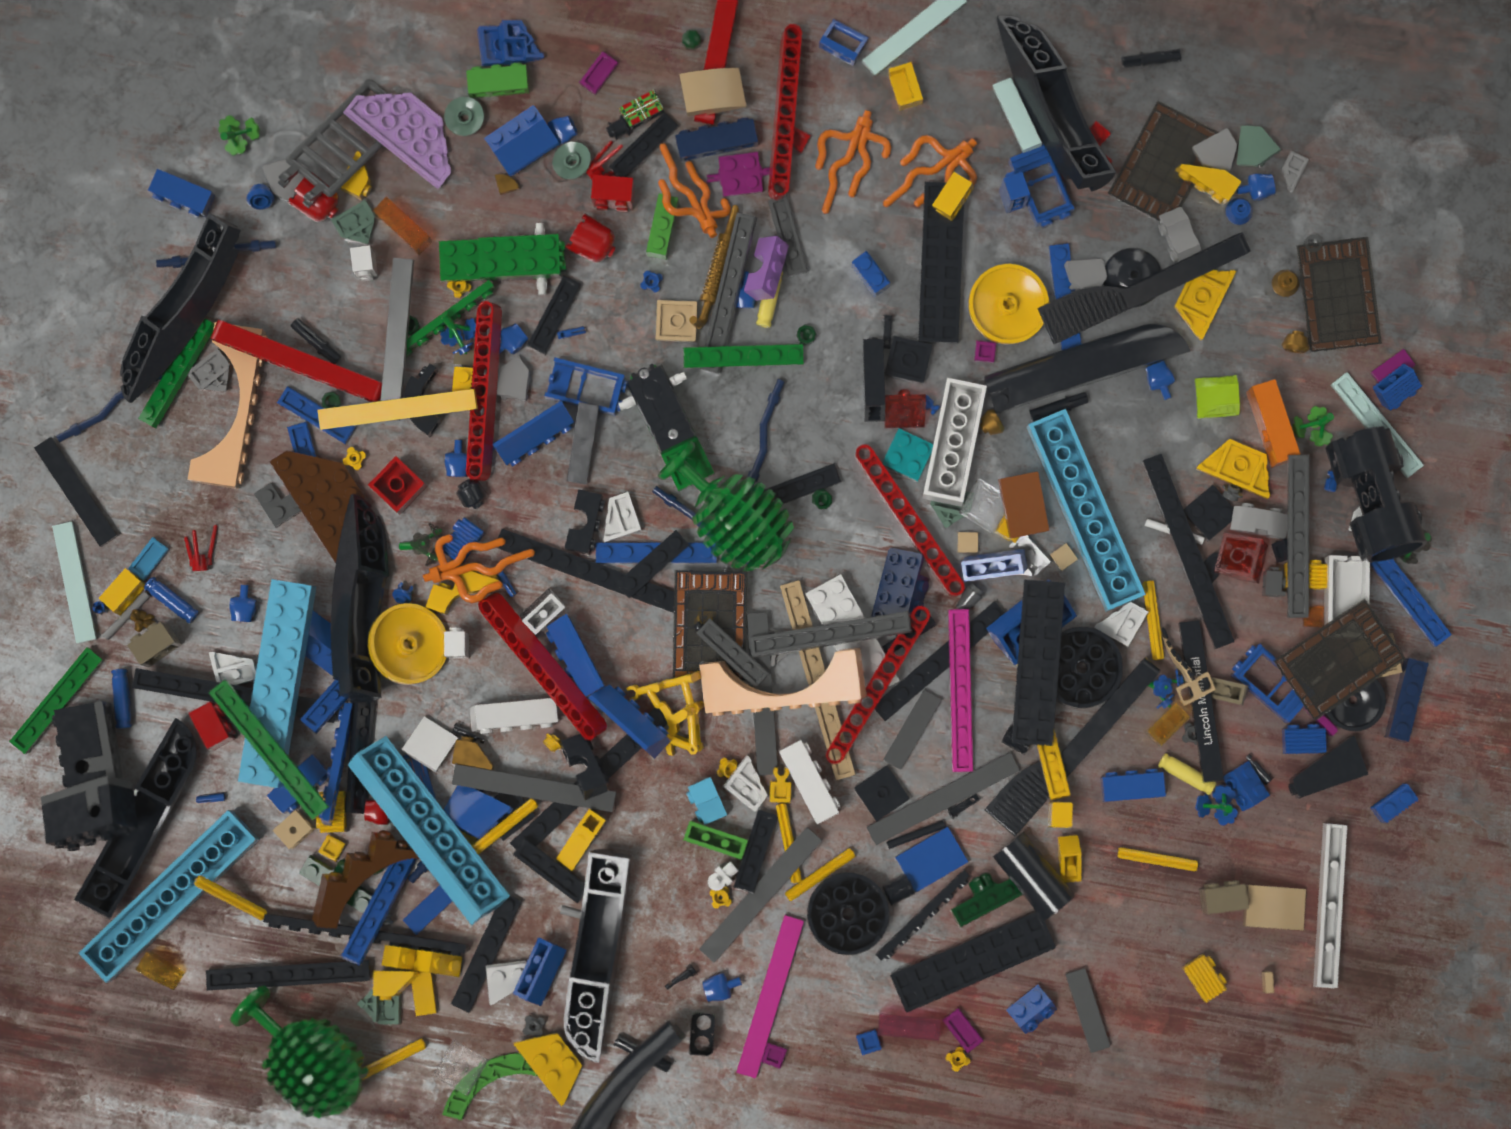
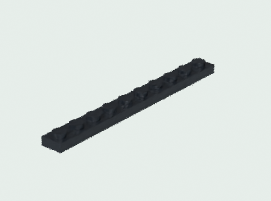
M1162 453L1142 461L1214 649L1234 643L1232 633Z
M501 529L498 538H504L505 544L497 547V549L513 555L533 549L535 555L527 558V560L625 595L616 585V582L625 573ZM648 582L631 597L675 614L676 592ZM686 596L685 609L687 608V596Z
M135 668L132 688L217 703L209 692L218 686L220 682ZM231 685L250 708L253 688ZM298 696L295 716L303 717L318 699ZM336 712L328 722H335Z
M654 708L649 713L655 720L653 724L657 728L660 725L664 728L668 724L660 709ZM626 734L599 759L601 762V767H599L601 772H605L609 779L642 747ZM553 802L510 844L517 849L524 838L537 846L579 806Z
M264 914L263 922L269 923L268 927L281 928V925L289 926L288 930L300 932L301 928L309 929L308 933L321 935V931L329 932L328 936L341 938V934L349 935L350 939L356 928L339 924L337 929L317 927L313 920L274 914ZM379 931L373 942L381 944V940L389 941L390 946L401 947V943L408 944L410 949L421 950V947H428L429 952L435 953L448 950L450 951L449 955L461 956L462 953H467L468 944Z

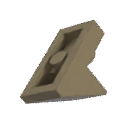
M1211 677L1216 689L1211 692V698L1237 705L1244 704L1247 685Z

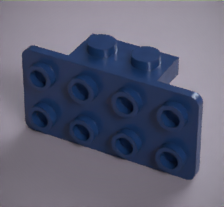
M895 548L888 550L871 617L906 611L911 614L916 607L924 606L925 594L929 588V578L920 575L924 561L923 554ZM922 610L917 611L915 617H920Z

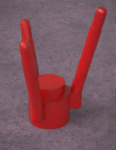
M609 141L597 154L586 172L591 180L593 175H614L612 171L602 174L605 171L602 165L623 148L622 144L611 151L600 162L598 160L613 144V141Z
M217 525L213 527L207 558L205 554H199L196 530L192 531L194 555L192 554L188 537H184L192 571H207L208 565H212Z

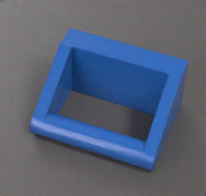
M833 19L819 41V48L854 66L869 37ZM834 28L861 42L855 52L829 39Z

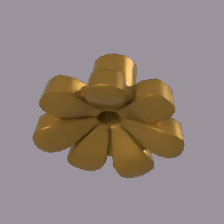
M134 609L130 615V619L135 622L134 629L137 632H141L143 627L147 628L155 622L153 621V614L146 616V612L142 610L139 612Z

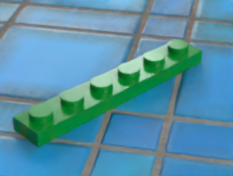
M488 280L445 312L448 313L455 323L465 311L470 312L475 309L479 301L489 299L496 289L491 281ZM440 315L407 339L406 358L413 353L412 350L414 348L427 344L429 342L428 338L435 334L437 336L445 330L446 324L440 318Z
M204 319L184 349L169 365L141 412L139 420L155 429L157 428L214 330L213 322Z
M803 344L683 347V368L804 364Z
M86 647L9 742L23 754H27L53 723L52 715H54V710L65 708L104 660L89 647Z

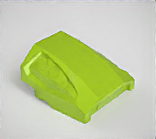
M1237 375L1194 379L1197 419L1239 415L1240 397Z

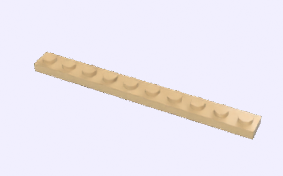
M800 581L781 585L780 589L792 630L813 627ZM819 648L799 651L808 686L815 683L825 673ZM828 702L821 703V706L815 707L825 745L828 749L842 726L836 706H829ZM841 733L840 740L846 743L844 733ZM833 749L830 751L829 757L831 760L837 761L841 758V753L839 750ZM849 751L841 763L831 764L835 780L855 775Z

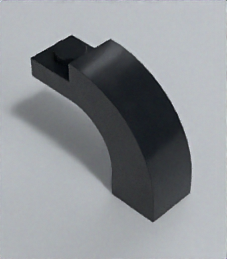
M429 364L421 369L418 375L420 376L419 379L411 375L406 385L404 398L424 396L426 388L438 373V369ZM435 415L410 418L413 424L428 437L433 435L442 422Z

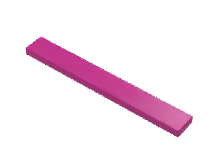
M969 609L948 610L952 772H973Z
M784 915L736 1073L756 1079L804 923L803 920Z

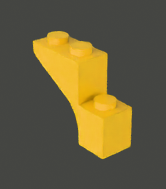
M477 571L458 575L464 582L468 594L478 593L482 587L499 581L496 579V575H482L477 573ZM441 582L439 586L433 584L426 608L447 615L452 603L460 597L456 584L453 590H450V585Z
M385 945L382 966L459 977L463 957Z

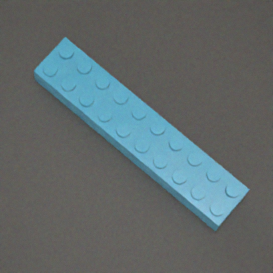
M1066 409L1028 424L1026 428L1105 612L1145 596L1146 594Z
M272 579L250 709L287 755H289L317 586ZM245 738L238 782L282 788V782Z
M386 736L358 752L353 757L348 766L471 925L500 907L510 895Z
M227 810L93 938L79 954L106 983L112 982L206 892L194 884L199 875L216 882L260 839L233 810Z

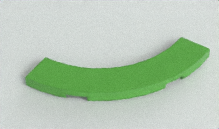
M520 1053L507 1054L490 1059L473 1069L459 1082L451 1093L442 1115L463 1120L465 1111L474 1096L489 1083L508 1075L527 1074L537 1076V1074Z

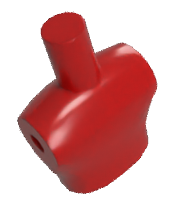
M374 799L366 800L365 821L379 825H388L390 819Z

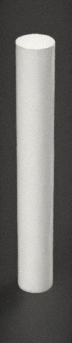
M1146 519L1144 526L1170 534L1166 524ZM1193 533L1196 543L1202 545L1205 537Z

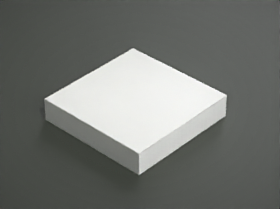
M424 716L402 748V752L432 771L437 772L455 745L458 737Z

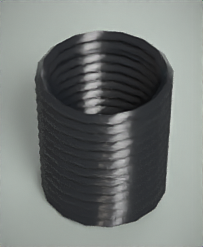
M1011 724L1002 739V743L1025 755L1031 744L1012 743L1013 725Z
M906 875L883 886V890L892 906L915 895Z

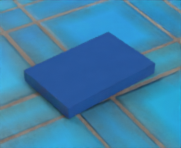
M948 827L895 857L904 874L909 879L915 893L968 863Z

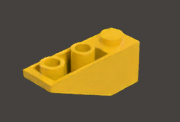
M1181 164L1175 170L1179 173L1178 176L1185 181L1190 180L1195 184L1196 189L1203 193L1207 192L1211 195V199L1219 204L1227 203L1242 182L1226 170Z
M589 809L556 860L573 871L607 820Z

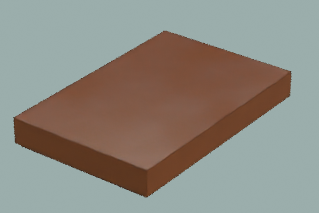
M1038 471L998 479L1009 539L1050 531Z

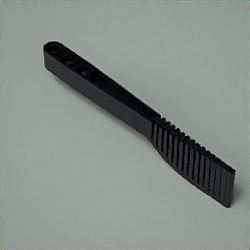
M1241 232L1125 288L1113 286L1086 287L1067 293L1037 309L1052 343L1055 345L1113 316L1251 252L1244 233Z
M1145 657L1117 688L1115 693L1101 706L1060 753L1066 778L1160 673L1161 670L1148 658ZM1041 761L1030 765L1014 776L984 809L1014 837L1050 798Z

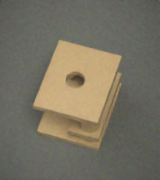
M295 810L274 828L273 832L288 849H294L315 828L300 810Z

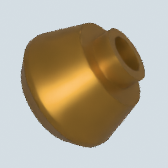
M1290 270L1277 272L1272 279L1273 290L1282 297L1292 296L1299 288L1297 275Z
M1292 331V334H1287L1282 347L1288 352L1305 354L1309 350L1308 338L1304 336V332Z
M988 409L981 417L982 422L979 425L985 434L988 432L990 435L1003 433L1004 425L994 409Z

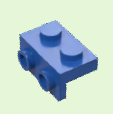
M1249 761L1224 775V782L1226 786H1231L1232 790L1236 792L1235 800L1242 811L1254 807L1270 796Z
M1036 985L1006 1011L1024 1034L1034 1031L1044 1019L1050 1018L1057 1008L1039 985Z

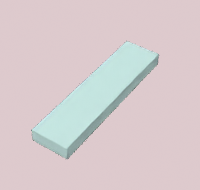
M1008 78L993 84V90L1022 152L1025 153L1042 146V142L1012 79Z

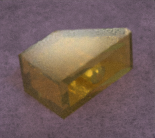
M152 951L144 954L135 969L149 979L172 990H175L185 974L184 971Z

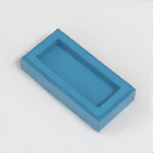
M152 537L128 569L140 579L146 581L170 549Z

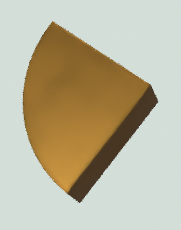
M505 174L494 175L500 195L519 190L517 183L510 176Z

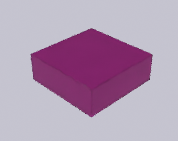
M976 340L974 361L994 363L996 342Z
M768 1042L761 1062L780 1069L787 1049Z

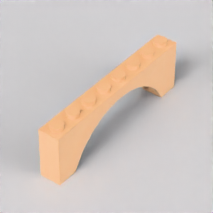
M235 325L268 338L263 329ZM212 340L227 355L236 371L240 388L239 408L235 421L225 438L206 454L191 459L188 480L196 483L239 489V485H242L244 480L242 467L247 462L245 450L246 445H249L251 440L249 427L254 422L252 409L257 404L258 395L255 392L256 386H259L261 382L259 369L260 366H263L264 360Z
M861 648L836 651L829 667L815 683L804 690L788 694L764 692L748 685L734 674L725 661L707 662L699 665L705 713H712L713 716L724 715V711H731L732 714H741L746 709H751L752 713L761 712L763 708L769 707L770 711L781 710L782 706L797 709L802 708V704H809V707H818L824 702H828V705L831 706L841 704L840 701L848 700V704L859 703L860 699L866 697Z

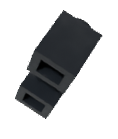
M578 489L574 510L582 512L587 516V524L580 530L569 528L564 547L566 550L589 555L590 551H594L596 539H593L594 533L599 531L601 520L598 519L599 512L604 511L606 502L603 500L602 494Z
M581 734L561 741V749L569 767L577 764L587 767L584 772L576 775L577 785L584 800L607 792L609 780L607 774L601 772L599 768L601 767L599 757L597 755L594 756L592 753L594 748L591 740H587Z

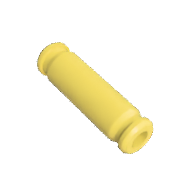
M781 276L774 299H765L760 302L757 315L758 320L756 321L757 326L764 328L772 326L771 321L774 317L782 282Z
M1168 753L1162 756L1158 764L1159 768L1162 767L1166 772L1194 788L1206 792L1207 795H1210L1216 786V782L1203 783L1201 772L1175 757H1170Z

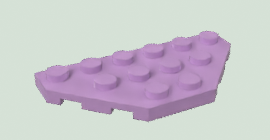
M412 93L397 95L377 94L375 96L360 95L356 96L343 113L436 189L442 185L451 173L447 160L448 152L446 139L443 135L442 118Z

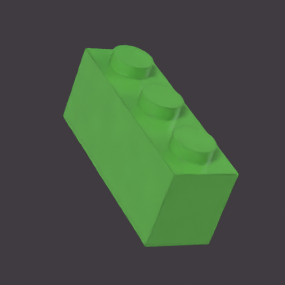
M512 63L511 66L507 67L492 65L491 68L486 69L478 66L472 67L471 70H466L470 98L529 93L528 70L526 65H522V63Z
M658 194L646 253L649 257L667 260L676 216L669 214L665 210L662 203L663 194ZM671 196L670 202L672 206L678 208V197Z
M689 821L683 839L684 841L741 860L748 842L746 839Z

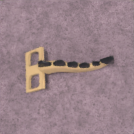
M1161 628V635L1166 649L1176 667L1183 674L1185 681H1187L1176 687L1182 705L1186 706L1216 690L1208 672L1195 677L1186 661H1183L1171 646L1165 628ZM1208 677L1211 687L1202 692L1198 681ZM1190 686L1193 697L1184 701L1180 691Z

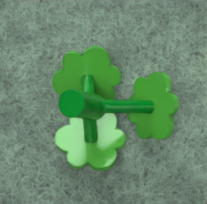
M228 115L225 119L219 121L218 131L222 140H228L225 150L230 152L232 156L237 155V153L243 154L246 151L245 146L248 143L244 140L242 134L246 133L250 136L251 140L259 138L260 129L253 118H248L245 121L246 128L240 130V121L235 120L232 115Z
M1314 406L1311 408V413L1307 416L1310 423L1303 424L1301 418L1298 416L1294 417L1295 423L1292 424V428L1298 438H1305L1306 428H1317L1320 426V430L1311 431L1310 441L1314 442L1316 446H1323L1324 444L1328 445L1330 440H1332L1333 435L1326 432L1324 428L1327 423L1334 419V415L1327 413L1325 407L1319 408Z

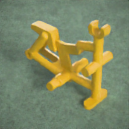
M700 671L673 679H665L661 682L642 687L638 685L627 687V691H635V696L629 698L630 700L635 701L641 695L647 694L653 706L660 709L665 716L669 729L666 730L669 733L667 737L671 740L665 748L670 756L675 755L674 745L687 750L692 755L704 748L701 742L698 714L704 708V702H694L689 683L701 679ZM681 685L686 706L673 714L667 703L660 701L655 692ZM686 718L688 721L689 739L677 735L680 730L679 723Z

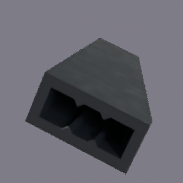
M875 337L863 339L864 422H884L883 339Z
M1355 736L1346 738L1290 778L1288 788L1291 795H1295L1296 799L1369 775Z

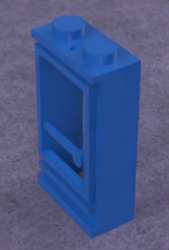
M1044 144L1009 159L1008 163L1012 172L1017 171V173H1026L1048 164L1051 174L1036 180H1029L1027 186H1033L1035 183L1053 176L1065 203L1039 214L1030 194L1026 205L1036 227L1042 226V228L1053 224V220L1058 218L1065 220L1072 216L1071 213H1073L1075 208L1072 205L1058 169Z
M554 357L553 372L549 377L548 391L544 395L546 399L578 406L579 402H583L579 400L584 381L587 379V373L616 381L609 408L599 406L598 412L616 416V412L621 411L618 403L623 402L620 400L621 393L626 392L625 375ZM573 370L583 372L576 400L566 397Z
M1258 644L1256 647L1252 645L1246 651L1247 657L1243 662L1239 660L1232 667L1234 672L1231 676L1240 684L1247 685V690L1283 722L1289 723L1303 708L1304 704L1293 689L1278 706L1269 699L1282 683L1287 681L1284 676H1282L1281 681L1268 696L1243 676L1261 655L1278 668L1275 663L1277 659L1261 644ZM1297 679L1303 689L1307 691V696L1311 698L1315 692L1301 679Z

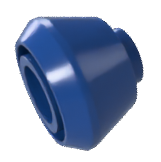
M256 184L251 187L246 199L251 207L262 210L273 204L274 195L268 186Z
M1235 198L1226 206V217L1233 224L1243 225L1251 219L1253 208L1246 199Z

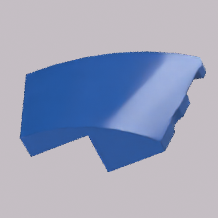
M502 20L499 26H479L477 29L482 66L528 63L544 58L543 53H540L534 44L535 40L527 32V28L522 20Z
M457 785L443 810L455 826L465 834L481 839L489 829L498 824L497 820L505 813L509 814L513 809L478 790Z

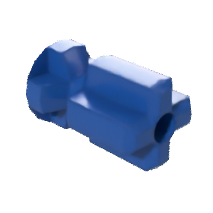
M924 395L919 402L926 410L931 409L932 415L940 408L939 405L934 406V401L927 395Z
M1328 471L1327 475L1330 478L1326 479L1324 490L1335 492L1337 487L1333 471Z
M97 601L92 606L95 613L102 615L103 612H108L103 602Z

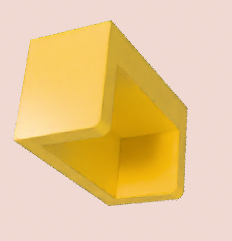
M912 62L889 68L888 76L899 111L921 105L923 97Z
M1048 803V827L1071 828L1073 803Z

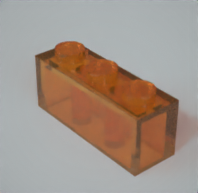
M385 197L373 210L375 216L416 254L420 255L431 244L432 239L389 198Z

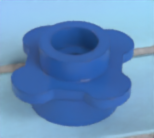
M645 271L643 273V282L640 284L643 290H652L654 293L660 290L659 283L663 279L662 275Z

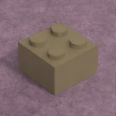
M154 622L147 627L148 631L141 635L139 633L130 639L131 643L127 646L141 666L151 667L180 647L182 643L168 624Z
M1226 881L1224 886H1219V883L1204 884V888L1199 889L1203 914L1249 909L1246 885L1240 884L1239 881Z

